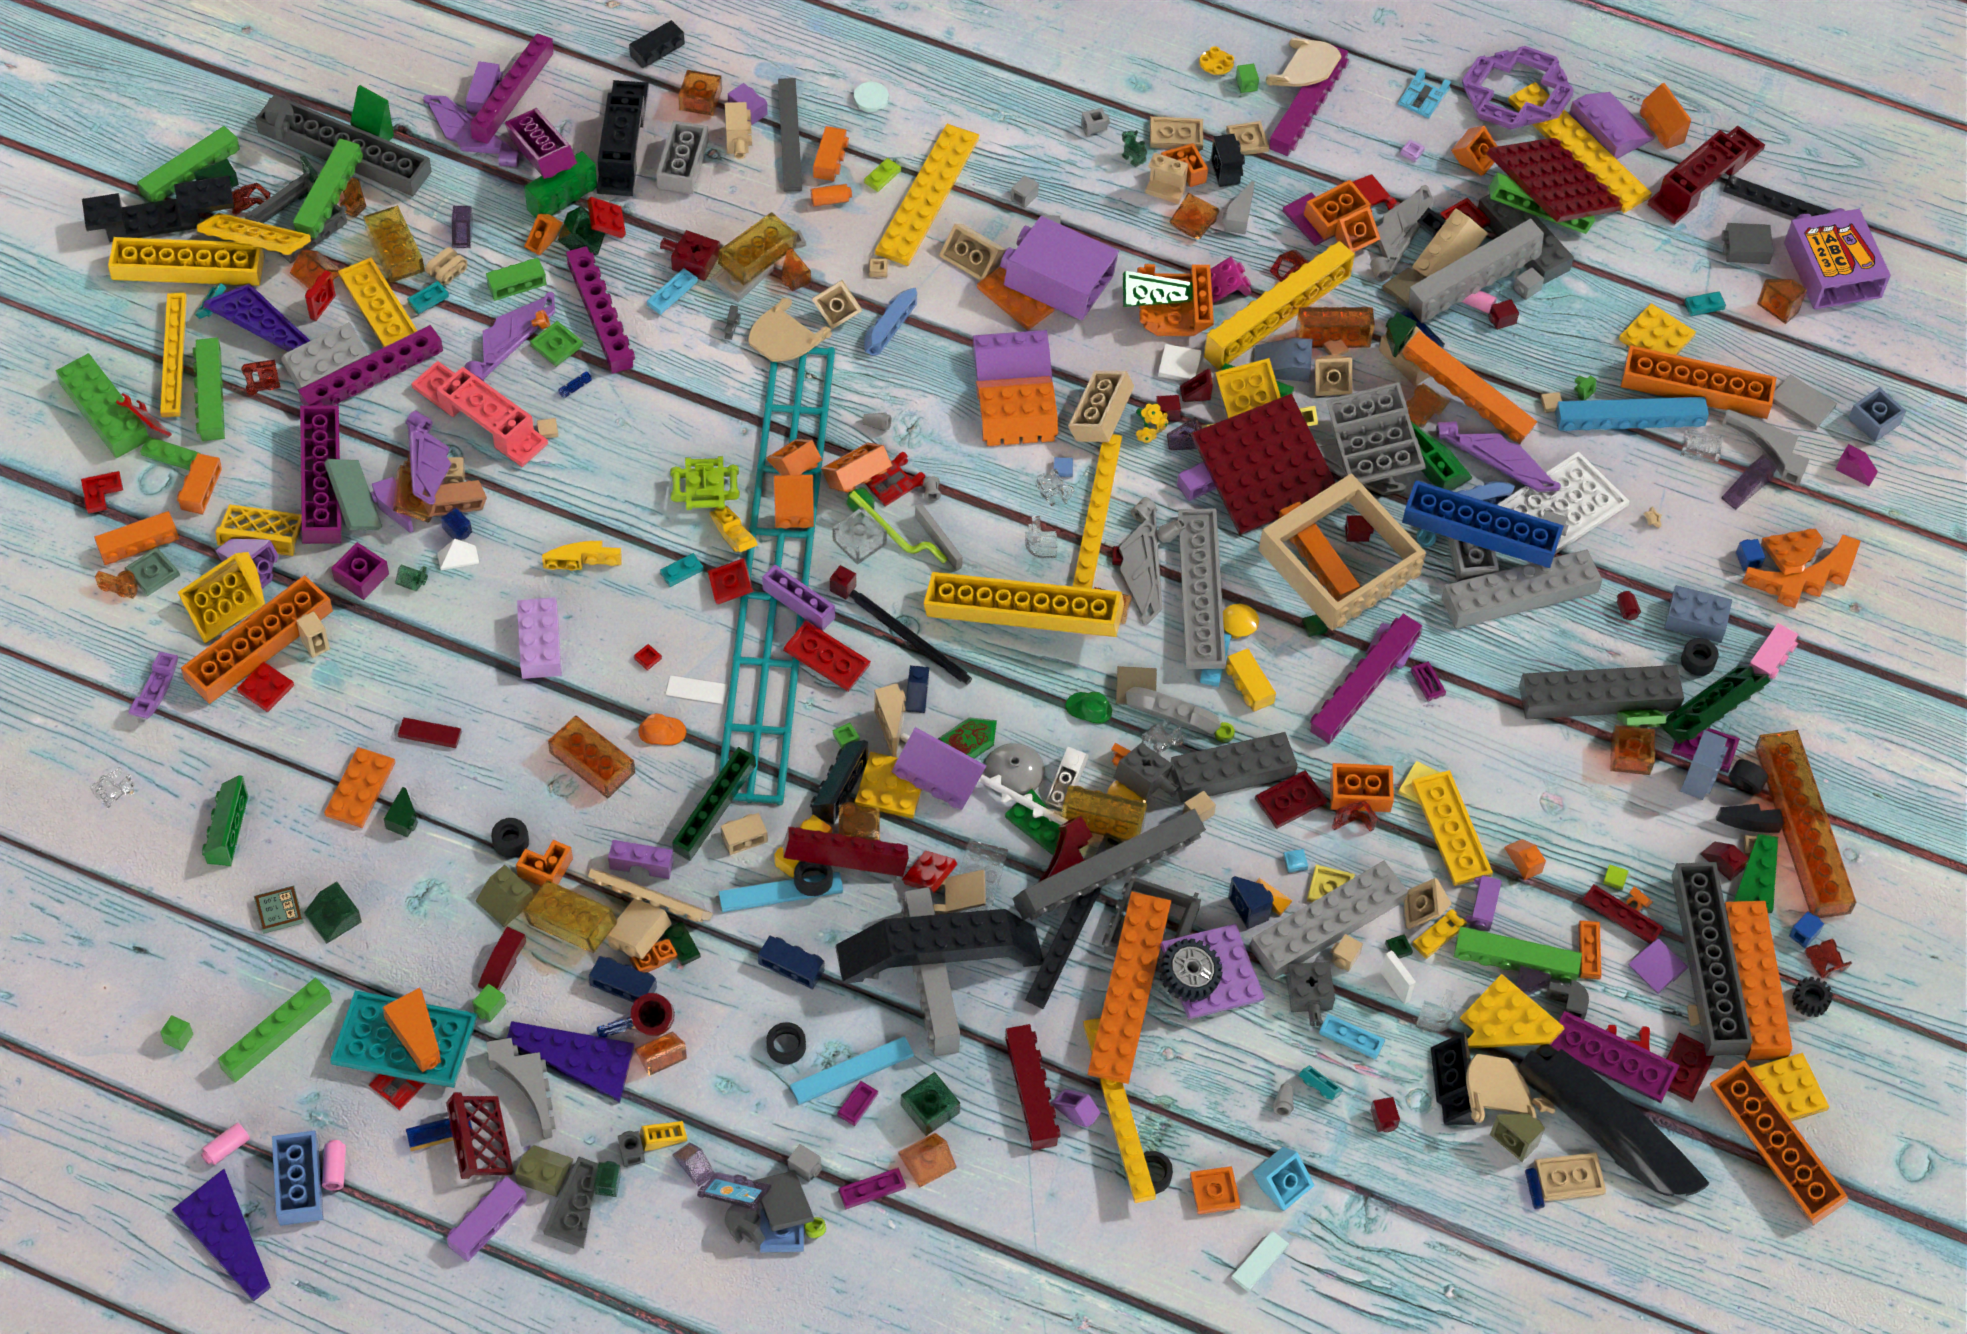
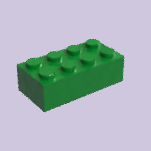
M583 151L574 155L577 164L573 165L571 169L562 170L551 178L544 179L543 176H540L524 186L527 210L535 218H537L538 214H549L552 216L597 188L596 164Z

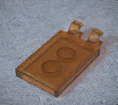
M408 454L407 461H404L403 465H400L397 469L393 511L429 523L432 517H429L422 499L415 496L412 492L410 455Z

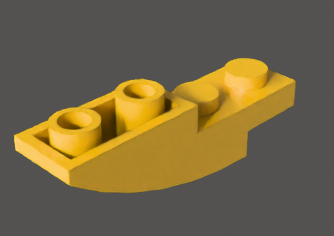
M725 506V509L717 507L714 511L709 512L717 529L734 552H743L758 545L756 538L742 526L740 518L728 506Z
M583 541L563 545L542 554L543 568L568 569L574 571L582 570L583 564L621 565L622 553L621 548L603 547L602 541Z

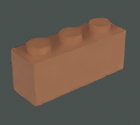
M479 480L440 485L435 495L436 501L434 504H428L423 500L422 502L429 517L483 510L487 496ZM424 490L423 495L429 497L426 491Z

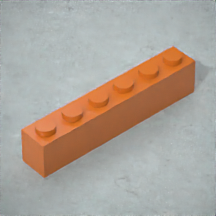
M1297 502L1280 510L1279 519L1302 504ZM1315 523L1289 539L1298 548L1300 556L1306 559L1310 570L1316 573L1320 584L1326 587L1329 594L1337 602L1360 588L1359 583Z

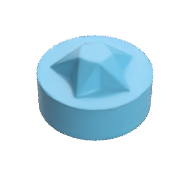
M1420 529L1416 535L1418 543L1423 547L1432 546L1437 538L1434 532Z

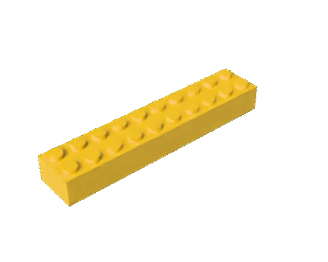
M1340 241L1330 245L1322 254H1317L1312 261L1303 264L1298 271L1289 274L1285 280L1278 282L1274 288L1265 291L1257 300L1251 301L1244 309L1238 310L1233 317L1224 320L1216 329H1211L1206 336L1204 358L1220 371L1224 363L1229 364L1350 278L1355 254Z
M932 572L923 605L927 617L1117 637L1124 601L1120 591Z

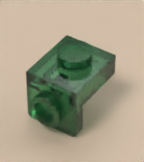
M401 564L398 567L395 584L418 591L421 585L424 586L427 581L428 575L425 574L427 567L422 566L420 570H416Z

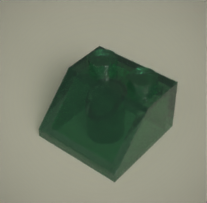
M579 206L567 213L557 241L570 251L587 246L589 252L596 256L599 254L605 233L591 229L589 212L582 206Z
M337 881L320 891L304 912L326 944L362 922L358 908Z

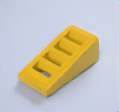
M683 1121L641 1126L639 1132L643 1151H651L687 1141ZM673 1129L677 1130L678 1136L674 1135ZM665 1131H668L669 1137H666Z

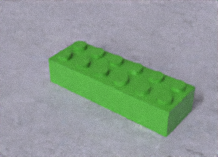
M89 353L55 370L62 388L115 458L128 453L146 442L148 433L145 425L128 407H122L116 403V400L123 402L124 398Z

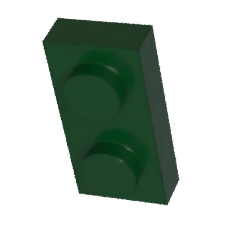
M683 921L667 928L664 934L673 945L682 966L701 958L700 952Z

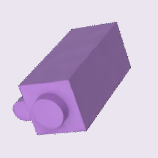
M1483 875L1481 878L1477 877L1474 879V884L1479 885L1472 916L1467 915L1465 921L1470 923V927L1480 931H1490L1502 880Z

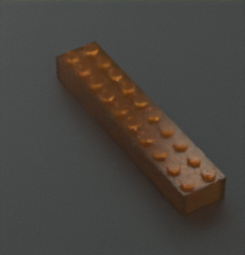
M1798 730L1760 735L1755 749L1761 768L1767 772L1769 777L1766 783L1775 809H1781L1784 820L1782 831L1809 912L1819 918L1851 914L1857 902Z

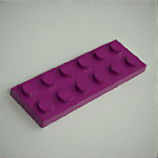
M1566 1011L1563 1012L1559 1023L1564 1026V1030L1549 1044L1557 1051L1563 1049L1590 1070L1662 1103L1680 1065Z

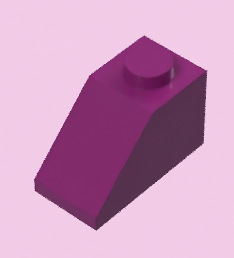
M1850 444L1847 445L1835 469L1869 487L1878 473L1866 452Z

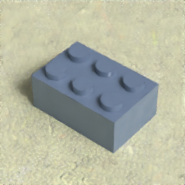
M1675 585L1664 629L1721 643L1726 632L1732 599Z
M1704 730L1680 792L1701 800L1704 799L1706 793L1710 794L1728 750V747L1725 746L1727 738Z

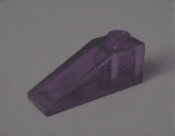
M1762 455L1746 469L1721 499L1737 510L1772 480L1777 466Z

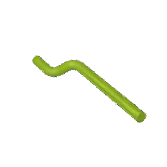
M855 491L849 495L907 553L915 554L923 549H928L942 564L948 560L931 542L924 541L915 546L909 545Z

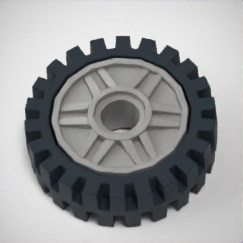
M1191 938L1189 941L1183 939L1181 942H1175L1167 949L1159 964V973H1161L1159 977L1160 980H1164L1162 985L1164 988H1169L1167 992L1170 994L1174 992L1175 998L1182 997V1001L1185 1002L1190 999V1002H1195L1196 1000L1201 1001L1207 998L1217 988L1223 973L1221 972L1222 964H1219L1221 959L1219 956L1215 957L1217 952L1214 949L1210 951L1211 946L1208 944L1203 946V941L1201 940L1196 943L1195 939ZM1188 968H1191L1194 973L1190 972Z

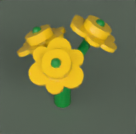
M1146 404L1144 409L1138 408L1136 410V414L1144 420V428L1136 431L1137 440L1150 443L1157 438V433H1161L1166 429L1168 414L1164 413L1162 415L1158 404ZM1148 423L1156 424V429H1149Z

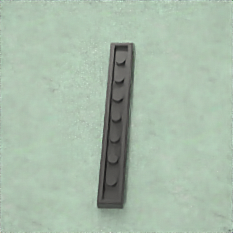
M796 78L778 79L784 192L802 191Z

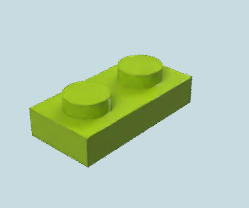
M886 158L864 178V183L879 192L901 172V166Z

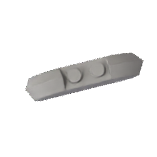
M1132 687L1126 691L1127 705L1134 709L1207 735H1212L1221 727L1219 717L1201 707L1146 688Z

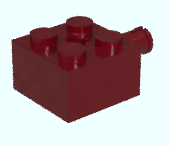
M688 230L685 231L678 243L663 238L660 243V249L673 252L671 255L673 271L680 272L685 268L702 281H706L720 257V241Z

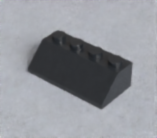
M866 740L846 743L843 750L840 749L838 751L835 765L830 766L826 781L823 780L820 784L819 794L817 797L814 796L810 803L812 815L830 824H835L868 761V741Z

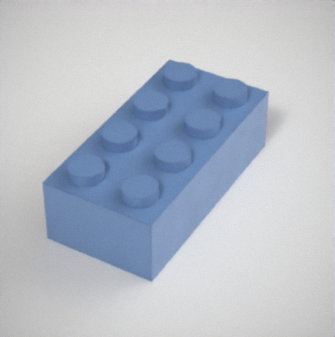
M316 1131L272 1136L276 1216L280 1226L324 1220L319 1141Z

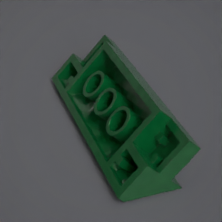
M1738 665L1666 717V723L1660 724V727L1679 745L1685 740H1692L1701 731L1710 728L1712 723L1724 718L1726 713L1736 709L1737 705L1749 700L1755 692L1764 689V686L1771 682L1769 675L1754 673L1752 666Z

